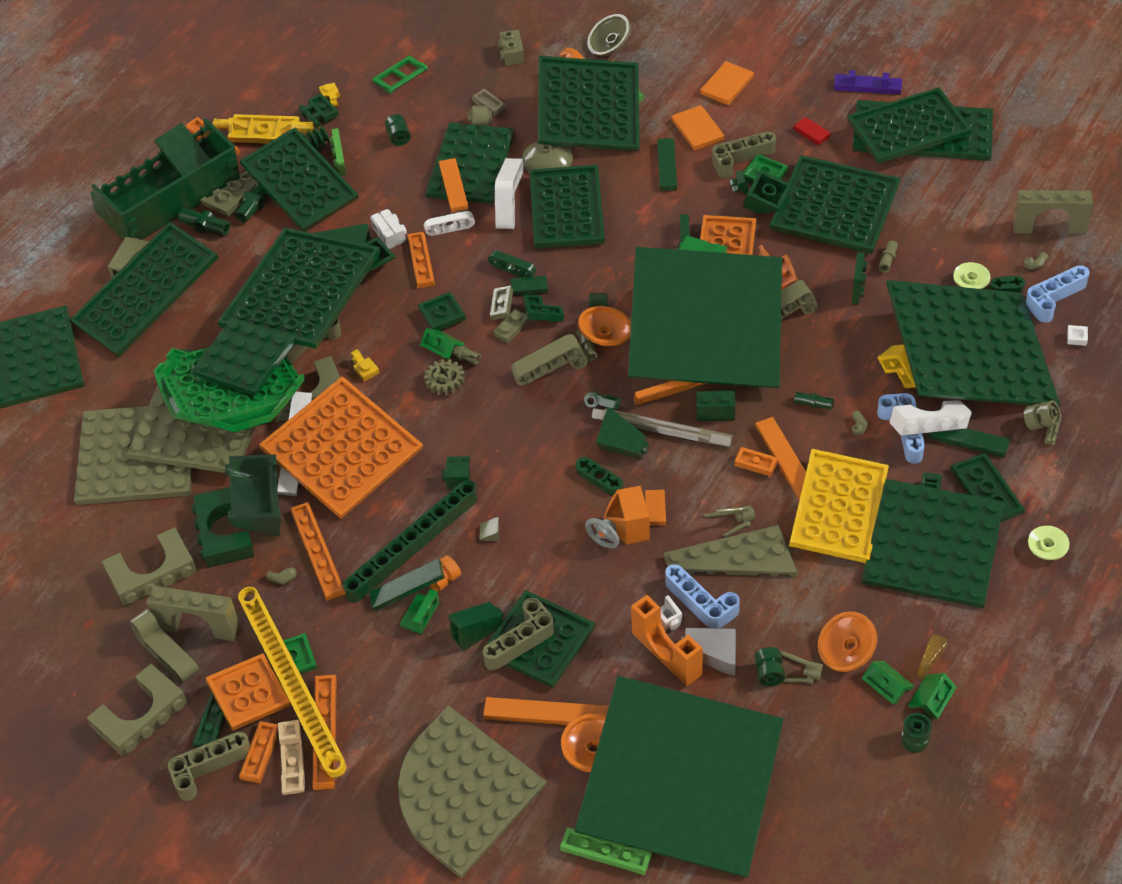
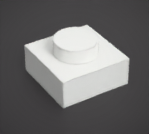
M1068 325L1067 344L1087 346L1088 328Z

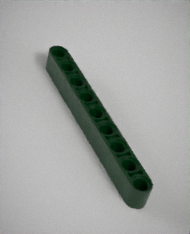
M471 480L461 482L346 578L343 586L347 600L354 603L362 600L370 591L374 590L472 507L478 500L476 484Z

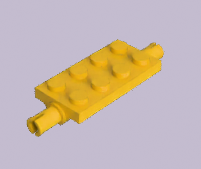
M234 114L233 118H214L213 125L217 129H228V139L231 142L268 144L294 127L299 132L309 130L312 133L313 122H300L299 117Z

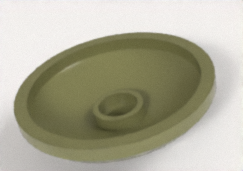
M612 14L600 20L588 36L587 45L592 54L600 57L608 56L622 48L630 35L631 24L629 20L621 14Z
M536 141L524 150L522 154L523 166L529 173L531 169L570 167L573 162V154L568 146L538 144V141Z

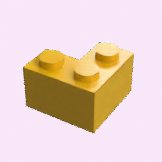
M904 344L894 345L877 357L885 373L897 372L905 388L916 387Z

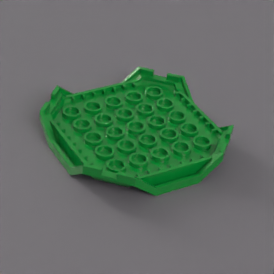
M172 348L166 355V361L164 363L160 362L154 369L155 379L161 396L174 420L182 419L191 423L218 427L234 433L272 421L287 405L304 381V374L298 375L287 356L283 358L257 396L194 376L192 369L208 348L190 353Z

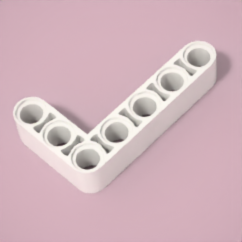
M506 158L496 178V229H514L515 191L523 174V159Z

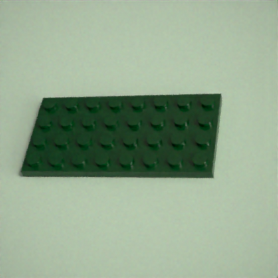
M857 100L856 113L889 102ZM954 106L972 129L971 135L908 155L991 161L993 109ZM854 131L852 151L869 152Z
M169 222L72 316L70 321L117 357H120L219 259V256Z

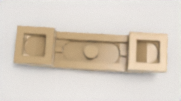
M294 720L278 723L282 762V794L288 795L304 792L305 771L300 721Z

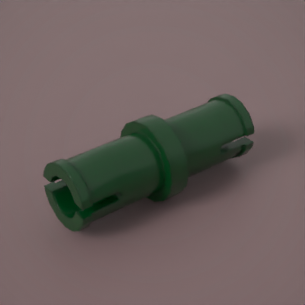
M796 391L794 403L810 405L811 408L820 407L832 410L834 398L818 396L817 393L812 395Z

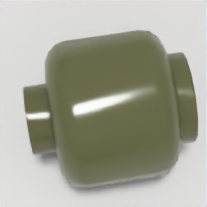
M473 106L471 111L467 113V120L475 126H488L492 122V111L487 106Z

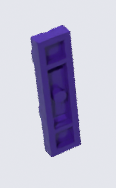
M849 70V75L835 74L834 90L901 95L902 79L889 78V73H883L882 77L859 76L853 70Z

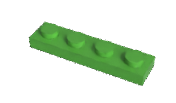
M567 827L560 846L561 851L642 875L646 874L652 857L651 852L574 832L575 829Z

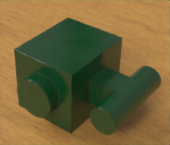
M447 456L446 470H442V481H446L447 489H454L461 482L470 480V456Z

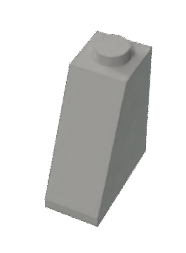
M686 628L685 636H681V640L689 634L703 648L702 664L735 676L736 629Z

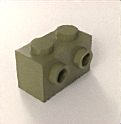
M519 30L500 32V39H497L498 48L502 49L500 50L501 60L504 59L505 66L525 63Z

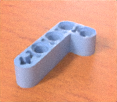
M1076 266L1030 287L1026 297L1028 310L1040 322H1050L1054 316L1055 302L1086 288L1089 269L1085 266Z
M907 393L883 395L879 398L877 415L883 420H890L894 406L912 405L917 408L915 398ZM922 433L901 435L906 460L912 464L921 462L924 453Z
M670 565L666 568V587L708 628L720 629L739 614L740 600L737 594L727 592L715 600L679 565Z

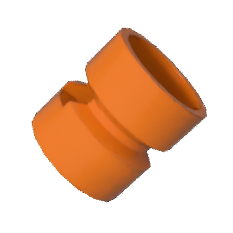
M444 555L439 559L442 562L445 578L429 585L439 593L449 585L448 582L455 581L461 576V570L457 563L448 555Z

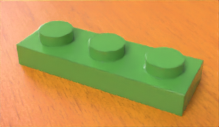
M337 128L332 129L333 136L330 137L331 147H335L331 148L333 158H336L333 160L335 170L338 169L339 174L343 176L346 175L339 130Z

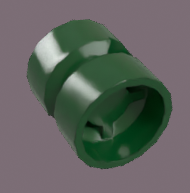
M391 115L385 120V128L392 145L403 146L410 141L411 133L402 115Z
M765 647L756 651L754 659L760 685L771 687L783 683L786 676L782 667L781 651L775 647Z
M913 713L905 718L901 743L908 751L917 753L924 751L928 747L932 724L927 716Z

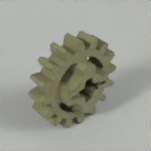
M441 359V363L435 361L434 366L429 365V370H425L424 380L427 389L431 388L432 393L437 391L438 395H441L442 392L448 395V392L451 391L454 394L455 389L460 390V384H464L465 374L462 366H458V362L452 364L450 359L447 362Z

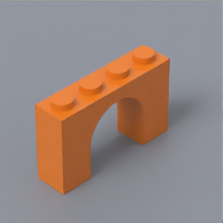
M648 595L631 606L632 634L686 687L702 676L703 648L689 634L674 644L662 626L661 608Z

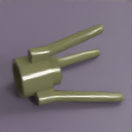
M748 505L737 508L717 509L716 512L704 514V517L735 514L736 520L742 522V524L723 534V537L726 538L744 527L751 526L750 521L755 519V514L752 506Z
M781 651L782 656L804 664L803 675H807V678H785L784 682H806L813 684L814 680L819 681L823 664L810 662Z

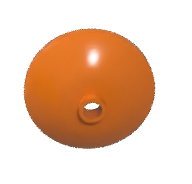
M595 306L581 313L578 327L580 332L595 344L617 346L630 339L631 320L626 314L615 308Z
M849 611L834 616L825 624L819 635L818 652L820 658L829 668L835 671L849 672L860 668L871 658L877 645L876 628L869 618L858 612Z
M582 715L571 721L565 728L561 737V748L565 759L573 767L581 771L591 772L596 751L592 752L590 750L597 749L606 719L605 715Z

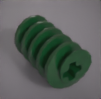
M319 126L318 130L313 128L312 133L309 130L306 131V135L303 132L301 133L317 150L319 149V144L325 147L326 141L330 145L328 134L323 126Z

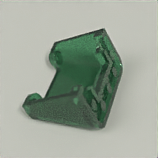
M276 454L229 456V464H225V475L230 478L231 511H228V523L232 522L233 527L269 536H280L281 513L278 502Z

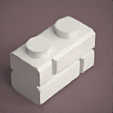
M386 209L381 211L380 214L377 213L370 217L373 230L389 249L405 243L407 231L403 224H399L396 214H392L390 210Z

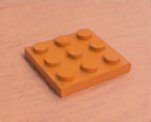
M703 215L700 239L711 244L716 243L727 246V253L753 255L756 218Z
M264 653L206 677V682L232 731L290 706V701Z

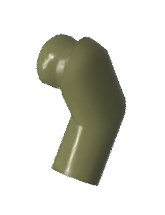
M1041 252L1036 260H1033L1032 257H1027L1024 260L1025 268L1028 270L1042 268L1048 258L1047 253Z
M855 411L851 415L856 422L855 426H852V431L855 435L859 436L864 434L868 422L860 411Z
M293 567L286 568L280 573L269 571L266 575V580L285 585L295 578L297 571Z

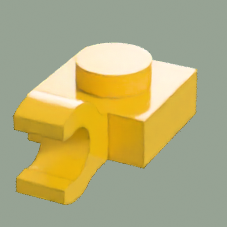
M335 82L320 86V93L333 106H338L336 99L340 95Z
M358 349L351 352L353 356L352 361L355 363L353 366L354 371L364 382L379 374V368L369 357L363 359Z

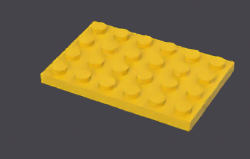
M812 449L789 546L862 563L870 560L872 550L871 539L889 465Z

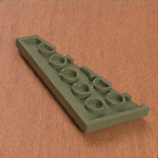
M779 525L664 552V560L667 567L679 565L688 574H694L695 572H707V574L726 572V575L758 576L759 573L771 574V576L790 574V577H797V570Z

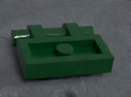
M322 93L308 99L307 106L299 105L298 107L300 114L307 118L308 122H313V126L316 128L321 125L319 120L322 119L326 123L339 116V111Z

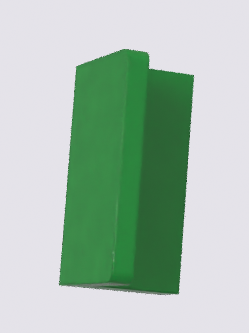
M426 328L420 343L421 346L448 359L451 356L454 345L464 346L465 344L442 331Z
M430 589L426 596L418 593L400 623L401 627L422 634L439 604L438 591Z
M873 661L862 677L866 683L892 704H897L904 692L912 690L914 687L911 682L885 661Z
M945 673L927 674L908 705L911 709L923 708L931 719H938L957 687Z

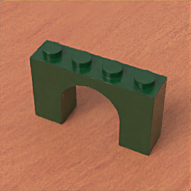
M237 485L193 495L195 503L191 504L193 514L197 515L194 523L196 530H200V534H197L199 546L202 545L203 547L199 551L201 560L206 561L207 567L211 568L255 557L248 530L230 535H217L210 531L212 525L218 519L245 512L240 486Z

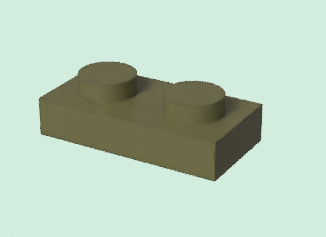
M511 285L494 289L490 312L492 320L509 317L513 296Z
M514 309L509 317L493 331V335L509 344L530 322V319H527L526 314Z

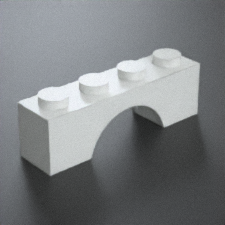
M960 400L943 401L942 408L939 411H924L912 405L894 406L890 424L900 435L965 429L968 426L971 411Z

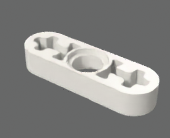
M464 211L428 219L424 223V228L427 235L435 236L471 228L475 224V220L470 211ZM447 222H454L452 225H445Z

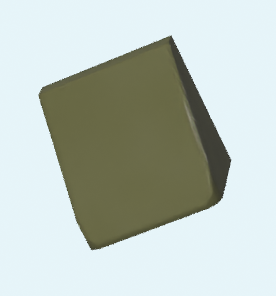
M499 517L480 523L479 541H499Z

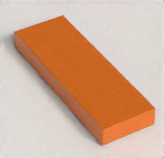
M259 721L239 775L240 780L261 783L279 734L278 724Z

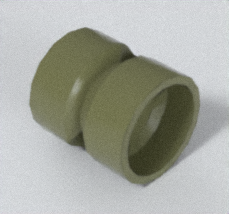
M1052 400L1043 402L1040 405L1027 406L1024 410V419L1030 430H1037L1058 425L1061 421V413L1057 403Z

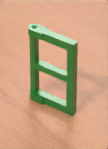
M409 55L372 78V81L391 94L403 84L422 72L427 71L428 67ZM407 63H411L419 68L408 76L398 70ZM391 73L402 79L392 86L382 81L383 78Z

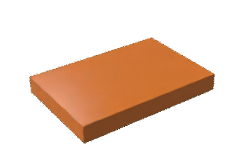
M725 61L700 89V94L729 106L752 80L754 72Z
M702 105L671 116L672 122L694 151L725 140V135Z

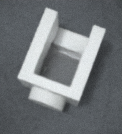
M668 595L665 597L664 605L660 607L661 623L665 631L668 629L672 631L680 626L682 612Z

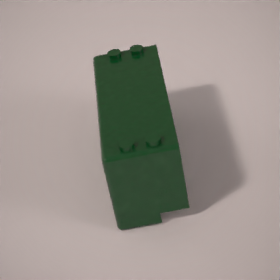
M207 118L203 119L204 127H199L200 130L192 134L195 139L201 136L198 144L210 160L186 175L180 177L160 150L154 158H146L142 165L137 168L131 167L130 172L123 176L118 175L115 181L108 185L106 183L103 184L101 189L95 184L91 185L93 192L91 191L90 194L95 212L123 241L125 237L137 238L139 240L146 238L169 222L177 219L182 208L190 210L201 204L200 199L205 196L207 198L210 197L216 189L221 190L226 187L227 182L240 178L235 145ZM156 161H159V164L156 167H153L154 163ZM145 169V172L139 176L140 171ZM131 178L130 182L125 184V181ZM117 186L114 192H110L113 187Z

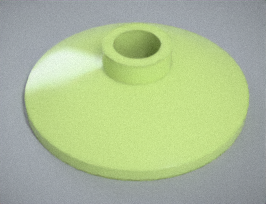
M968 262L959 265L955 269L953 278L960 287L983 289L990 282V272L981 264Z
M1040 526L1030 533L1028 546L1036 556L1045 560H1056L1068 552L1069 539L1062 530L1056 527Z

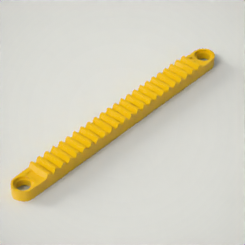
M253 587L242 589L239 592L238 599L328 776H341L346 771L345 760L258 591ZM254 595L251 601L244 600L246 596ZM335 761L340 762V766L337 769L329 768L331 763Z

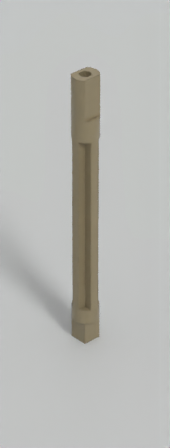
M593 408L592 418L603 420L607 409ZM616 411L638 429L728 448L732 446L733 435Z

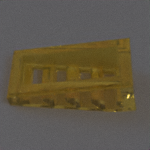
M934 634L931 635L919 665L917 675L919 679H923L945 652L948 642L946 638Z

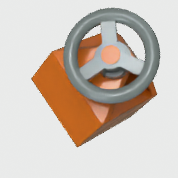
M641 486L617 490L608 504L604 519L590 518L586 521V531L597 544L613 549L619 545V538L626 545L650 540L649 514ZM592 524H593L594 527L596 528L597 534H595V533L593 532V530H592V528H591V525H592ZM601 538H603V539H608V540L612 541L613 543L606 542V541L602 540Z

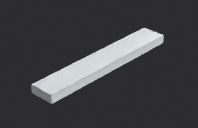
M295 392L292 396L289 419L312 401V393ZM281 467L277 495L297 496L299 482Z

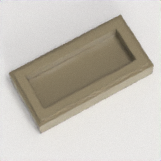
M486 89L472 96V101L479 106H487L492 111V116H496L506 109V104Z

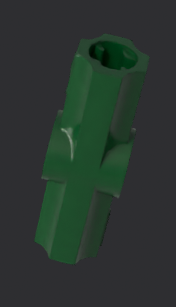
M258 183L252 191L248 190L245 192L243 203L235 212V217L240 222L246 223V221H249L256 210H261L265 205L268 194Z
M182 208L179 211L178 221L193 226L200 233L210 231L222 236H227L229 233L230 222L214 217L207 210L200 213Z

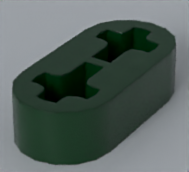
M1021 276L995 277L990 283V290L1022 293L1025 288V279Z

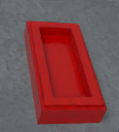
M806 117L794 125L795 131L817 145H821L831 135L829 131Z

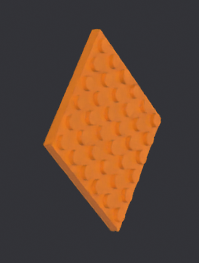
M343 376L259 444L262 451L340 519L345 517L423 449V444Z

